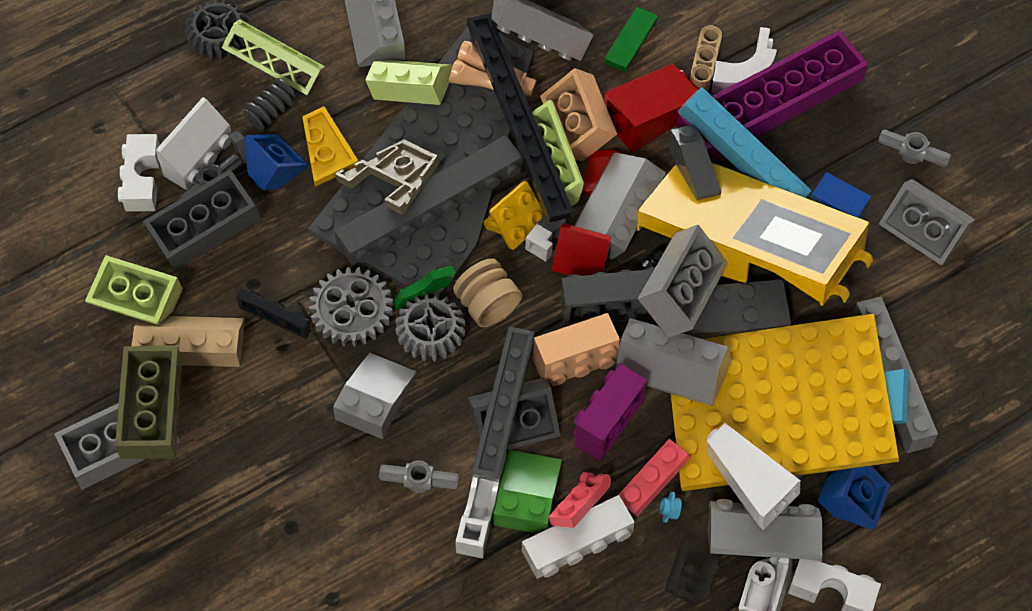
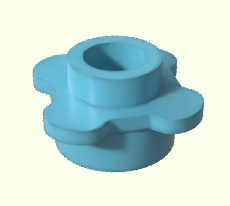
M670 492L669 496L663 498L660 503L659 511L660 514H663L662 520L665 523L668 522L669 518L678 519L681 512V499L676 498L674 492Z

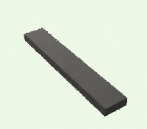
M510 326L508 328L472 470V477L494 482L499 481L535 332Z

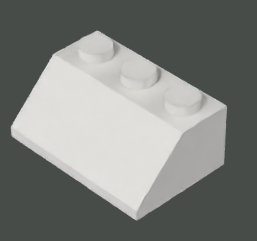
M202 97L156 149L163 176L185 190H188L192 184H195L194 179L198 177L199 170L205 165L214 164L217 155L231 143L229 136L231 134L230 125L207 99Z

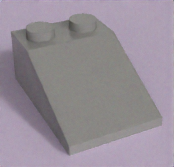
M369 352L346 382L333 406L335 420L384 439L417 371Z

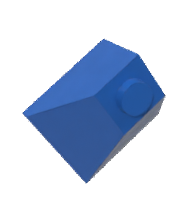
M278 134L246 135L244 138L248 175L255 181L256 186L262 190L280 189L308 167V164Z
M872 466L836 470L825 480L818 502L836 518L869 529H876L891 485Z

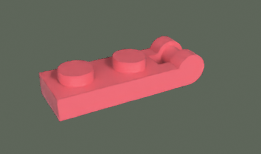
M583 472L580 476L579 484L572 489L569 495L550 514L551 525L574 528L609 489L611 477L608 474H598L595 476L593 473Z

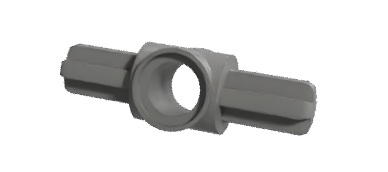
M882 130L878 141L880 143L900 150L899 154L909 164L922 163L923 160H927L946 167L951 158L949 153L929 146L930 142L926 136L919 132L906 134L904 137L888 130Z
M420 460L407 463L406 467L381 465L379 470L380 480L404 483L405 488H409L415 493L431 491L432 487L457 489L459 483V475L457 473L434 471V466H429L426 462ZM419 473L426 476L422 480L412 478L415 474Z

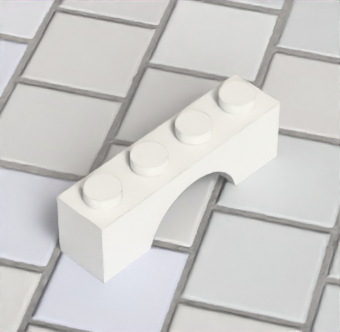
M506 453L498 482L472 477L467 506L461 518L456 538V553L478 558L484 557L506 462Z

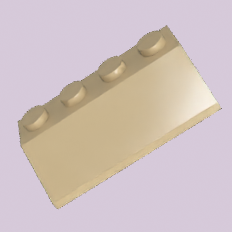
M168 316L159 325L139 319L134 326L132 346H178L182 357V365L240 367L245 319Z

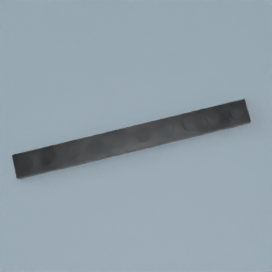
M491 14L467 18V27L548 223L573 217V208L495 23L491 19Z

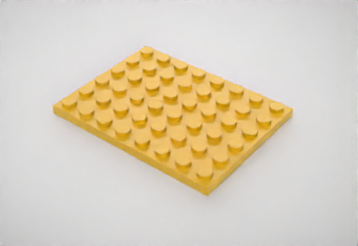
M874 314L705 338L703 340L727 346L732 360L714 405H706L671 394L676 444L691 457L679 471L682 491L729 485L707 455V437L714 429L718 430L724 423L794 476L899 462Z

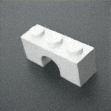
M127 134L126 144L122 145V158L125 159L124 165L120 166V179L123 180L122 187L118 188V200L123 203L125 211H156L157 187L154 177H142L140 174L146 169L159 168L156 149L160 146L157 134Z
M799 559L788 594L814 603L821 589L831 587L838 590L843 597L841 611H873L881 584L875 582L870 576H858L850 573L843 566H831L822 563V560Z

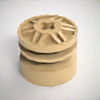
M486 259L471 266L459 277L453 287L454 294L461 299V303L465 307H468V313L480 327H489L505 319L517 308L522 300L521 291L511 279H507V273L495 259Z

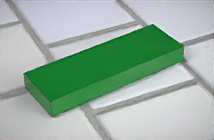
M636 7L605 57L604 63L626 73L656 24L658 16Z

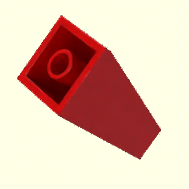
M670 64L607 91L604 103L617 132L616 136L634 153L675 127L679 114L677 111L699 88L688 80L683 70H679L674 64Z

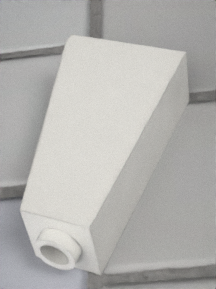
M726 423L718 430L714 429L707 437V455L757 525L764 530L800 494V480Z

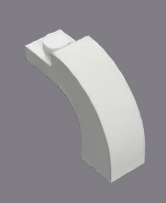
M760 27L756 53L749 60L742 63L716 61L711 90L712 95L774 64L777 50L772 49L773 39L769 38V28Z

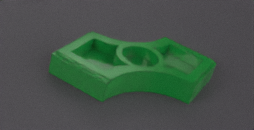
M453 266L429 271L416 283L400 289L393 302L396 310L406 308L407 301L414 304L416 296L423 300L426 293L430 295L439 289L449 286L456 275Z

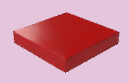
M562 223L552 271L580 276L604 272L612 236Z

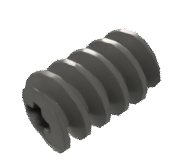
M277 78L273 81V84L266 87V90L259 93V97H254L252 103H247L242 111L249 123L263 132L265 128L262 122L271 125L272 121L269 116L278 119L279 115L276 110L285 113L286 109L283 104L292 107L293 103L290 98H295L296 96L292 88L285 81Z

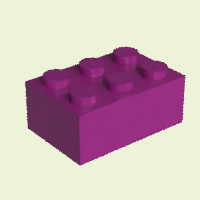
M621 363L615 371H609L604 379L605 385L600 391L597 389L592 394L587 410L584 411L582 409L574 420L576 424L573 431L575 435L574 446L600 462L644 403L647 379Z

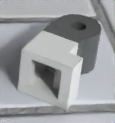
M544 215L526 237L525 249L546 262L552 255L553 241L559 237L560 227L562 223L566 224V219L548 223L546 215Z

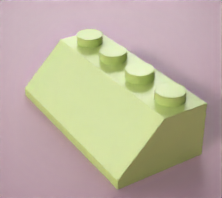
M548 100L532 111V114L570 204L573 206L579 201L584 182L552 100Z

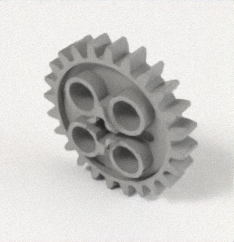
M347 267L345 274H342L337 269L336 277L328 273V282L319 280L320 288H313L314 296L310 297V304L312 306H309L310 314H312V323H316L317 332L323 330L324 339L332 335L333 344L338 339H342V345L345 346L347 341L351 340L355 347L357 340L361 339L365 345L366 337L369 336L375 340V331L384 333L383 325L390 324L389 317L393 316L391 291L386 290V282H380L378 274L371 278L370 270H367L363 275L361 274L360 267L356 269L355 273H351L350 268ZM357 290H364L361 294L354 293ZM333 298H339V299H340V300L337 301V302H331V301H330V300L333 299ZM365 311L373 312L371 315H363ZM341 319L349 320L344 324L338 323Z

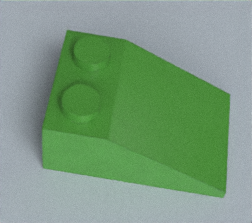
M509 450L495 505L494 525L537 534L549 528V516L552 513L562 459Z

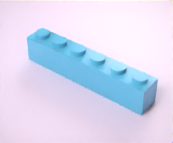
M703 87L697 90L677 111L691 125H695L698 132L744 175L804 198L812 191Z

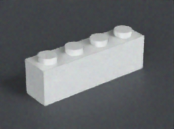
M617 495L591 508L574 528L553 526L522 541V553L537 579L542 576L545 578L557 573L560 567L569 564V566L575 565L583 559V556L591 552L593 554L599 553L607 548V544L615 540L617 542L626 540L631 536L635 522L622 499Z

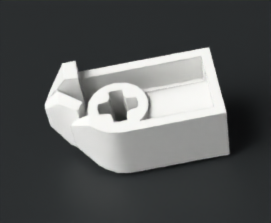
M771 557L770 559L766 558L756 562L749 571L738 608L739 611H780L787 585L792 575L793 559Z

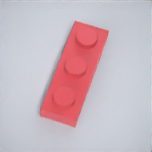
M669 439L618 494L627 510L637 518L691 459L689 454Z

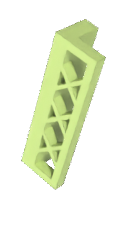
M240 19L234 22L222 46L224 50L271 76L282 79L289 86L306 95L309 94L317 77L325 67ZM235 34L244 39L246 48L238 50L230 45ZM259 47L264 49L268 60L261 62L256 60L252 49ZM280 59L285 61L289 72L281 74L276 71L273 61ZM303 71L311 76L306 87L297 83L295 73Z

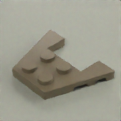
M402 140L377 152V157L368 162L361 160L354 164L355 168L344 172L342 169L335 173L337 181L351 189L371 174L398 187L384 200L388 208L403 215L440 162L437 155L406 140Z

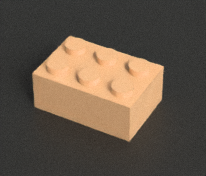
M574 68L540 96L543 104L548 100L553 101L575 160L584 161L617 135L594 75Z
M606 313L535 337L533 362L540 378H544L549 385L558 386L567 379L573 377L581 378L588 375L590 371L612 367L617 363L620 339L609 314Z

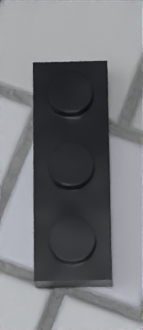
M241 288L236 296L240 309L304 339H307L311 332L310 321L303 313L298 311L292 312L277 301L270 302L253 290L249 292Z

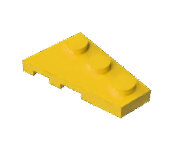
M324 106L302 116L315 187L335 178V173L342 169L344 172L355 168L354 164L359 161Z

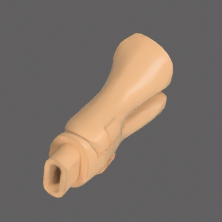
M464 41L458 58L453 64L449 83L472 85L493 90L476 47L471 42ZM514 68L524 95L531 97L537 80L527 77V73Z

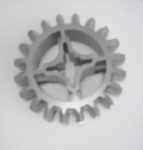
M426 293L423 300L416 296L414 304L407 301L406 309H400V317L396 319V335L399 336V344L404 345V351L406 353L412 351L414 359L419 354L422 355L423 361L427 359V356H432V360L435 362L437 355H441L445 359L447 357L446 351L454 354L456 351L455 346L462 344L461 338L465 336L463 313L461 310H457L455 302L449 304L447 296L439 300V295L436 293L433 299H429ZM428 321H430V322H431V326H433V328H432L433 334H430V328H428V327H429ZM446 335L443 338L437 340L440 336Z

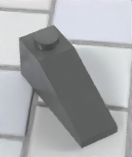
M695 125L671 129L669 153L696 200L721 195L704 140Z

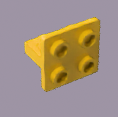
M523 181L490 209V216L483 223L487 230L501 234L509 249L514 250L526 240L528 234L545 214L528 182Z

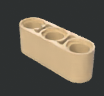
M713 25L705 26L700 32L690 76V82L694 86H697L699 89L703 87L707 92L711 88L722 38L721 30Z

